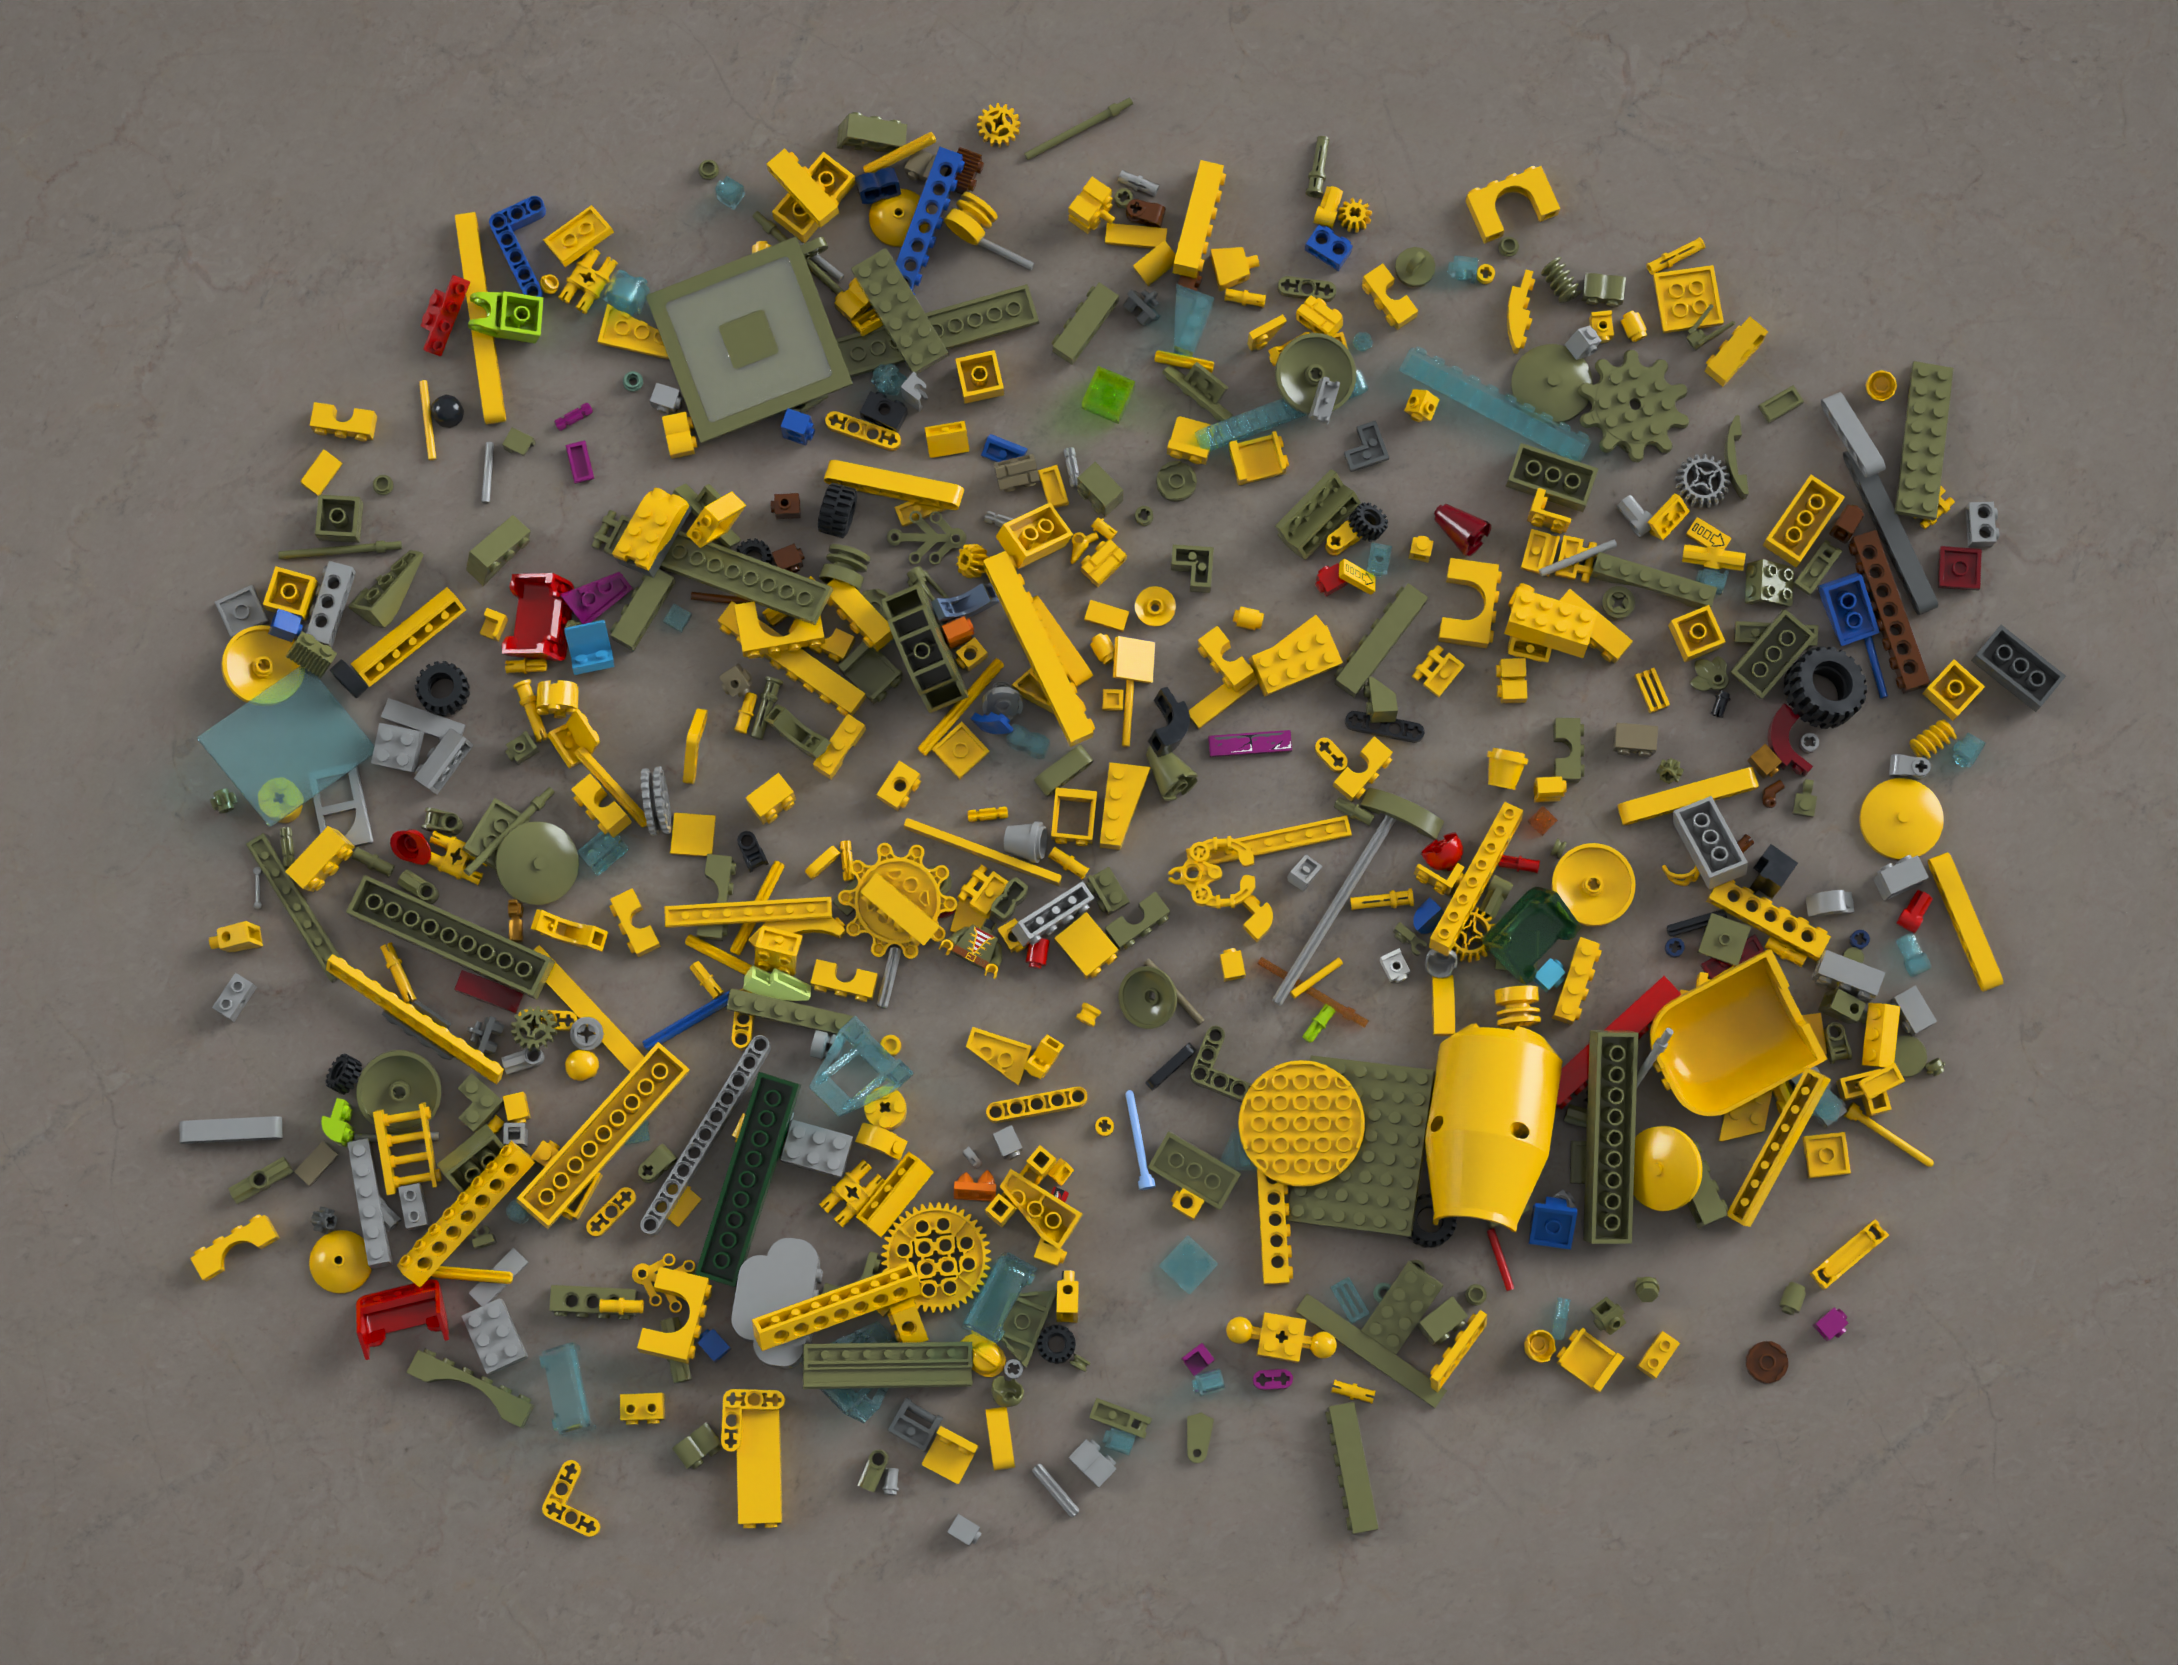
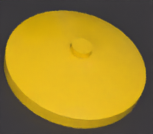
M265 625L252 626L237 633L227 644L221 662L223 678L231 692L242 701L260 707L275 706L290 699L301 686L305 676L304 667L297 665L293 660L286 657L295 640L293 639L292 642L269 635L270 626Z
M1906 778L1890 779L1874 787L1864 799L1859 815L1860 828L1869 846L1886 858L1899 861L1908 855H1911L1912 858L1917 855L1920 857L1927 853L1938 841L1943 829V811L1937 797L1925 785Z
M1587 843L1569 850L1556 865L1552 876V893L1559 909L1572 921L1586 926H1602L1617 920L1626 912L1635 894V876L1631 865L1620 852L1604 844Z
M1670 1126L1651 1127L1640 1132L1635 1137L1633 1195L1646 1207L1658 1211L1678 1209L1690 1202L1697 1193L1702 1180V1161L1694 1142L1685 1133Z

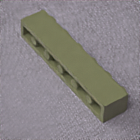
M1409 583L1405 588L1400 587L1395 594L1397 599L1393 604L1390 602L1383 610L1385 615L1381 620L1378 618L1371 626L1373 631L1369 636L1366 634L1359 642L1360 648L1357 652L1353 650L1346 659L1348 664L1345 668L1341 666L1334 675L1336 677L1335 685L1353 698L1357 696L1368 681V678L1372 676L1427 603L1428 597Z
M1355 1403L1329 1406L1325 1416L1327 1425L1331 1424L1333 1433H1329L1331 1446L1335 1445L1337 1454H1333L1335 1467L1339 1466L1341 1475H1337L1339 1488H1343L1345 1494L1341 1499L1343 1509H1347L1349 1517L1345 1518L1347 1530H1351L1352 1534L1378 1530Z

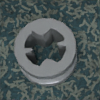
M1814 733L1804 734L1799 741L1801 750L1807 753L1815 751L1819 745V739ZM1804 739H1812L1814 741L1812 743L1814 747H1812L1811 745L1808 747L1805 746L1806 741H1804Z
M1012 1359L1005 1364L1004 1372L1007 1377L1016 1379L1022 1375L1023 1366L1020 1361ZM1012 1363L1014 1366L1018 1365L1020 1367V1370L1017 1369L1019 1373L1016 1375L1013 1372L1008 1373L1007 1369H1010L1008 1366Z

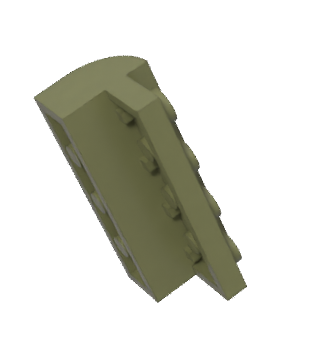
M1330 469L1275 525L1279 532L1277 535L1288 548L1306 560L1361 502L1355 492L1345 486L1338 474Z

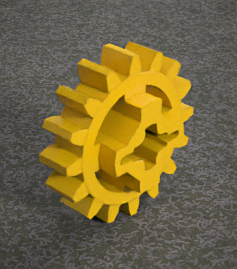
M997 103L996 108H993L990 104L989 111L982 110L983 116H978L979 123H977V129H981L979 130V136H984V142L990 140V146L998 143V147H1001L1003 142L1008 146L1009 140L1015 141V135L1020 133L1018 128L1021 127L1020 121H1017L1019 115H1013L1014 108L1007 110V104L1002 108ZM1001 120H1002V125H999V127H997V130H996V126H998V124H999V123L1001 122ZM985 126H987L988 129H991V134L987 131Z

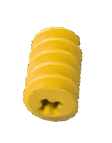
M1943 719L1942 721L1938 720L1936 725H1931L1929 730L1925 729L1922 734H1918L1916 739H1911L1909 745L1917 757L1925 756L1929 759L1931 758L1929 751L1937 754L1936 746L1942 750L1944 749L1942 742L1949 745V737L1956 740L1957 736L1951 725Z

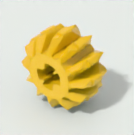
M1351 198L1350 203L1344 201L1343 207H1339L1338 210L1340 213L1338 220L1342 221L1341 227L1348 226V232L1354 228L1355 232L1358 233L1359 227L1365 230L1366 224L1371 223L1369 217L1372 215V211L1367 210L1369 207L1368 203L1362 205V199L1355 203L1354 198Z
M974 543L964 545L963 549H959L960 555L957 556L958 562L956 566L959 567L958 572L962 576L972 579L980 578L982 573H986L983 568V560L989 558L986 555V549Z

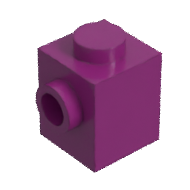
M1834 1307L1812 1326L1827 1342L1834 1336L1839 1338L1847 1331L1845 1326L1849 1323L1846 1321L1847 1316L1841 1309L1837 1310Z

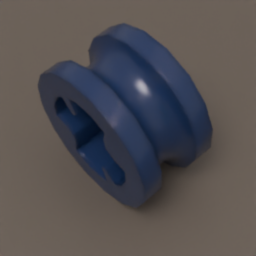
M1856 930L1850 936L1851 946L1857 947L1860 950L1864 949L1870 942L1869 934L1864 930ZM1862 935L1865 943L1857 944V940L1854 939L1855 936Z
M1672 938L1665 945L1666 954L1673 958L1679 957L1685 949L1684 942L1679 938ZM1677 943V947L1680 946V950H1677L1675 953H1673L1671 951L1672 948L1670 949L1669 945Z

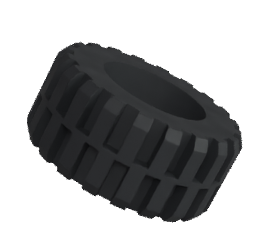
M1820 646L1816 649L1808 650L1789 668L1784 679V685H1786L1784 687V694L1788 696L1786 701L1788 705L1792 706L1793 713L1795 715L1798 714L1803 722L1808 721L1810 726L1817 727L1820 725L1821 729L1836 728L1847 722L1861 709V705L1866 700L1867 685H1864L1866 678L1861 673L1862 668L1860 665L1855 664V659L1852 656L1848 657L1846 652L1842 650L1836 651L1834 647L1826 649V647ZM1813 674L1822 675L1834 684L1838 692V701L1828 700L1819 694L1813 684Z

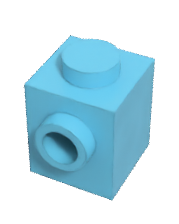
M1550 958L1536 972L1532 980L1547 993L1553 986L1558 988L1565 980L1563 978V975L1566 973L1563 970L1565 967L1557 959L1553 960Z

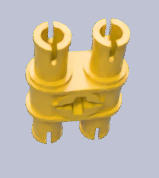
M594 248L587 251L583 259L576 263L577 266L570 277H567V284L558 296L561 301L565 300V303L569 304L576 291L582 290L584 295L575 308L580 312L582 310L584 314H587L594 300L600 298V293L605 285L610 282L609 276L618 264L614 259L611 261V257L607 256L599 271L593 270L591 267L601 254L597 249L593 250ZM591 277L592 282L587 281L585 283L584 279L588 280Z
M434 830L433 837L431 836L429 842L445 848L447 852L443 856L431 852V859L428 864L437 867L439 872H445L456 877L457 880L463 878L479 886L480 879L482 880L484 873L474 871L468 876L464 872V869L467 867V861H474L476 859L462 850L466 842L457 839L456 836L450 838ZM460 851L461 860H457L453 865V858L451 856H456Z
M864 1159L851 1172H846L845 1176L835 1186L831 1187V1193L819 1203L821 1208H824L829 1213L840 1200L846 1202L847 1206L833 1218L842 1228L855 1215H858L885 1181L877 1174L866 1187L859 1185V1181L872 1169ZM847 1188L853 1191L857 1189L856 1193L859 1199L853 1196L849 1198L850 1194Z

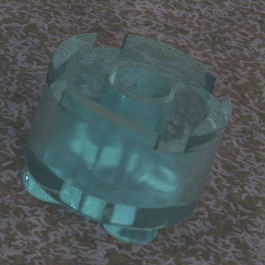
M618 270L616 274H613L603 299L606 303L610 301L613 307L621 312L623 311L629 315H634V312H637V315H640L647 300L646 297L650 293V289L647 286L648 282L642 277L635 278L623 270Z

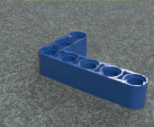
M531 196L493 214L489 219V224L522 293L529 295L530 292L537 291L538 295L536 297H543L544 299L541 287L514 234V231L543 218L546 214L543 200L538 196ZM534 205L541 206L540 209L536 211L531 210L532 206ZM517 213L522 214L520 219H514L513 216ZM497 222H504L502 227H495ZM506 239L513 240L510 245L503 244ZM514 257H521V260L519 262H512V259ZM523 274L530 275L526 280L520 279Z

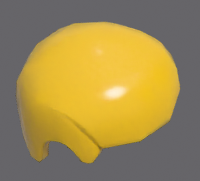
M1876 371L1866 381V392L1876 401H1885L1895 394L1897 388L1896 378L1890 372Z
M575 1050L568 1055L565 1061L566 1073L570 1078L577 1081H585L594 1077L599 1068L598 1058L593 1052L588 1050Z
M1542 1329L1532 1331L1524 1341V1351L1535 1362H1548L1556 1352L1555 1340L1549 1332Z

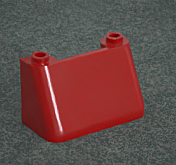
M554 573L512 574L509 587L512 594L518 598L514 636L505 637L502 642V654L511 657L563 661L568 647L564 627L571 620L572 610L560 594L573 590L572 582Z

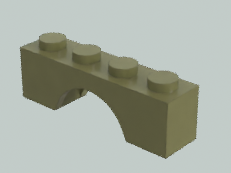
M707 854L705 876L718 887L719 896L717 903H728L729 895H733L734 883H731V877L736 874L737 863H733L734 860L731 856ZM729 924L698 926L697 937L705 940L723 941V937L728 935Z

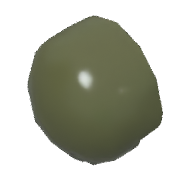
M999 1376L993 1380L991 1392L993 1400L998 1405L1013 1407L1022 1401L1024 1389L1014 1378L1007 1381L1004 1379V1376Z

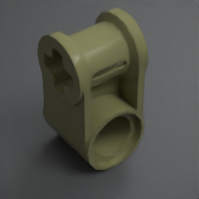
M425 808L427 813L421 829L431 832L435 830L452 835L459 834L462 831L463 822L455 813L435 808ZM456 819V826L448 828L449 821Z
M1838 1022L1827 1025L1824 1028V1036L1830 1064L1846 1058L1851 1060L1852 1052L1844 1026ZM1831 1027H1835L1838 1030L1837 1038L1830 1035L1829 1030Z
M664 1144L659 1145L639 1166L638 1173L640 1178L645 1183L655 1182L675 1164L678 1158ZM644 1170H651L653 1174L651 1176L645 1175Z

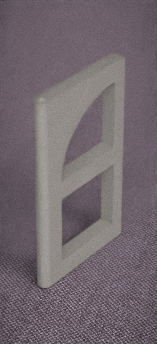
M353 762L308 773L320 834L326 828L324 816L356 809L354 824L344 836L355 847L373 843L357 763ZM348 774L354 800L322 807L317 781Z

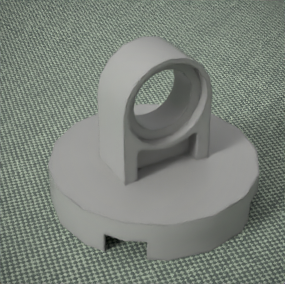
M998 681L993 685V689L983 696V713L988 715L990 712L997 715L1002 713L1009 720H1012L1014 715L1022 713V695L1017 690L1011 688L1008 682Z

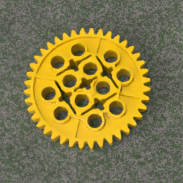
M929 1202L928 1209L921 1204L920 1211L913 1207V1214L905 1211L907 1218L899 1216L901 1223L893 1222L896 1229H888L892 1236L884 1238L889 1244L882 1245V1248L887 1250V1252L882 1253L881 1257L887 1258V1260L881 1262V1265L888 1267L883 1272L907 1263H911L915 1270L913 1262H909V1259H913L914 1255L913 1243L917 1257L921 1258L917 1265L920 1294L913 1296L917 1310L921 1305L924 1312L931 1307L932 1313H935L936 1308H939L940 1312L943 1313L944 1307H947L951 1312L952 1305L959 1309L960 1301L966 1305V1297L973 1300L972 1292H980L977 1285H985L981 1278H988L984 1271H988L991 1268L985 1264L991 1262L992 1259L986 1257V1255L991 1253V1250L985 1249L990 1243L983 1241L987 1234H980L983 1227H975L978 1220L976 1219L971 1222L972 1215L968 1214L964 1217L965 1210L962 1209L958 1213L956 1205L952 1210H949L948 1203H946L944 1208H941L940 1202L937 1203L936 1208ZM940 1220H947L949 1222L947 1230L943 1231L937 1227ZM920 1222L928 1224V1230L924 1233H920L916 1229ZM933 1231L940 1235L936 1242L925 1237L931 1236ZM955 1238L957 1240V1249L959 1250V1253H963V1256H961L959 1260L960 1272H958L957 1261L955 1257H951V1255L955 1254L956 1250ZM965 1238H969L973 1242L972 1247L969 1249L961 1247V1241ZM949 1241L952 1244L949 1251H942L940 1249L941 1242ZM922 1243H928L931 1246L930 1251L926 1254H922L919 1251V1246ZM902 1245H906L910 1249L906 1256L898 1254V1249ZM936 1252L939 1256H942V1258L938 1260V1263H935L933 1259H930V1257H933L934 1253ZM971 1259L975 1262L972 1270L964 1269L963 1263L965 1260ZM947 1261L954 1265L951 1272H944L942 1270V1265ZM924 1264H930L933 1267V1271L929 1275H924L921 1272ZM937 1273H940L941 1277H945L941 1280V1284L928 1279L935 1278ZM949 1282L956 1285L955 1292L951 1294L944 1291V1286ZM926 1285L934 1286L935 1292L933 1295L926 1296L923 1293Z

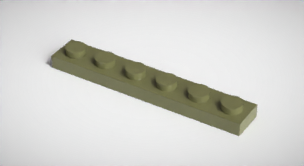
M732 988L729 991L726 1010L844 1037L849 1036L853 1017Z

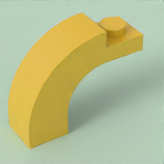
M540 909L536 910L531 926L532 930L539 932L540 935L580 948L601 952L608 935L607 931L596 926L572 922Z

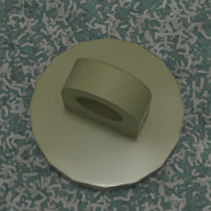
M1411 247L1399 254L1396 259L1395 272L1397 278L1406 286L1421 287L1431 281L1436 265L1434 258L1428 251L1419 247Z

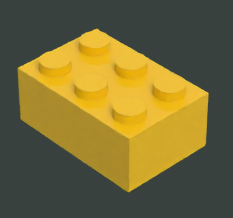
M1047 503L1003 524L996 538L1009 556L1012 555L1016 567L1020 569L1064 548L1073 536V533L1053 505Z
M327 826L285 872L302 889L311 892L318 891L324 886V880L329 875L332 876L338 871V865L353 855L354 852L352 850L355 846L339 830Z

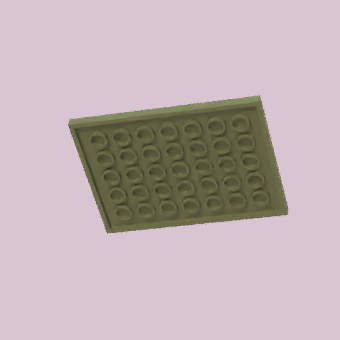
M1311 1055L1310 1061L1318 1062L1334 1069L1344 1076L1355 1089L1363 1106L1365 1131L1361 1147L1355 1159L1337 1177L1315 1186H1291L1287 1221L1412 1237L1435 1071Z

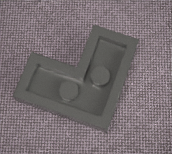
M1373 421L1357 426L1356 430L1362 446L1344 451L1350 472L1389 460V455L1377 422Z

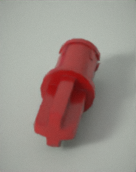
M1503 855L1498 866L1516 869L1517 872L1522 870L1538 874L1540 860L1522 858V856Z

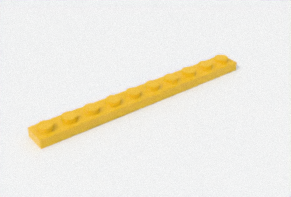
M332 954L327 960L326 970L496 1085L501 1080L504 1069L499 1063L486 1058L481 1051L473 1049L463 1039L452 1035L447 1028L440 1027L434 1023L429 1016L422 1015L414 1006L400 1000L395 993L388 992L382 988L377 981L367 978L362 971L354 969L344 959Z

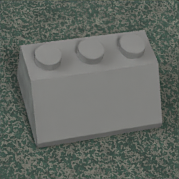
M451 728L442 733L439 738L440 743L436 748L433 747L429 751L427 761L424 765L420 764L414 773L416 775L414 779L436 795H438L473 747L469 740Z

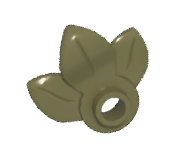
M1715 657L1712 662L1705 659L1695 661V670L1698 676L1690 682L1692 687L1699 691H1708L1710 689L1719 691L1728 686L1727 664L1721 657ZM1716 678H1722L1720 682H1715Z

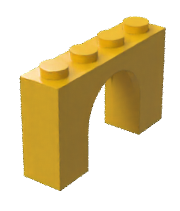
M1531 166L1521 174L1513 173L1503 181L1498 182L1496 180L1490 182L1485 188H1474L1468 192L1469 194H1467L1465 202L1484 244L1503 237L1504 228L1496 212L1495 202L1506 193L1515 192L1527 197L1534 208L1539 222L1559 214V204L1542 166L1536 168Z
M1450 558L1446 583L1467 585L1475 588L1483 598L1484 610L1479 616L1471 620L1442 617L1438 642L1486 649L1488 644L1493 642L1494 631L1490 629L1491 623H1495L1497 611H1493L1494 603H1498L1499 591H1496V584H1500L1502 572L1498 571L1499 565Z
M754 601L734 605L743 657L754 659L760 657L761 654L777 655L780 651L784 650L794 652L802 647L817 648L821 644H825L821 616L816 625L799 620L793 632L786 636L775 637L767 634L760 627Z
M1039 1145L1027 1159L1020 1175L1039 1185L1056 1164V1158ZM1003 1192L994 1198L985 1209V1212L990 1219L1003 1228L1018 1208Z
M659 1267L654 1284L655 1291L684 1299L690 1308L689 1319L684 1327L673 1333H663L642 1328L637 1349L640 1353L689 1364L690 1358L693 1359L696 1346L693 1345L695 1338H699L702 1326H699L701 1317H705L707 1305L704 1304L706 1297L710 1298L712 1285H710L709 1278Z

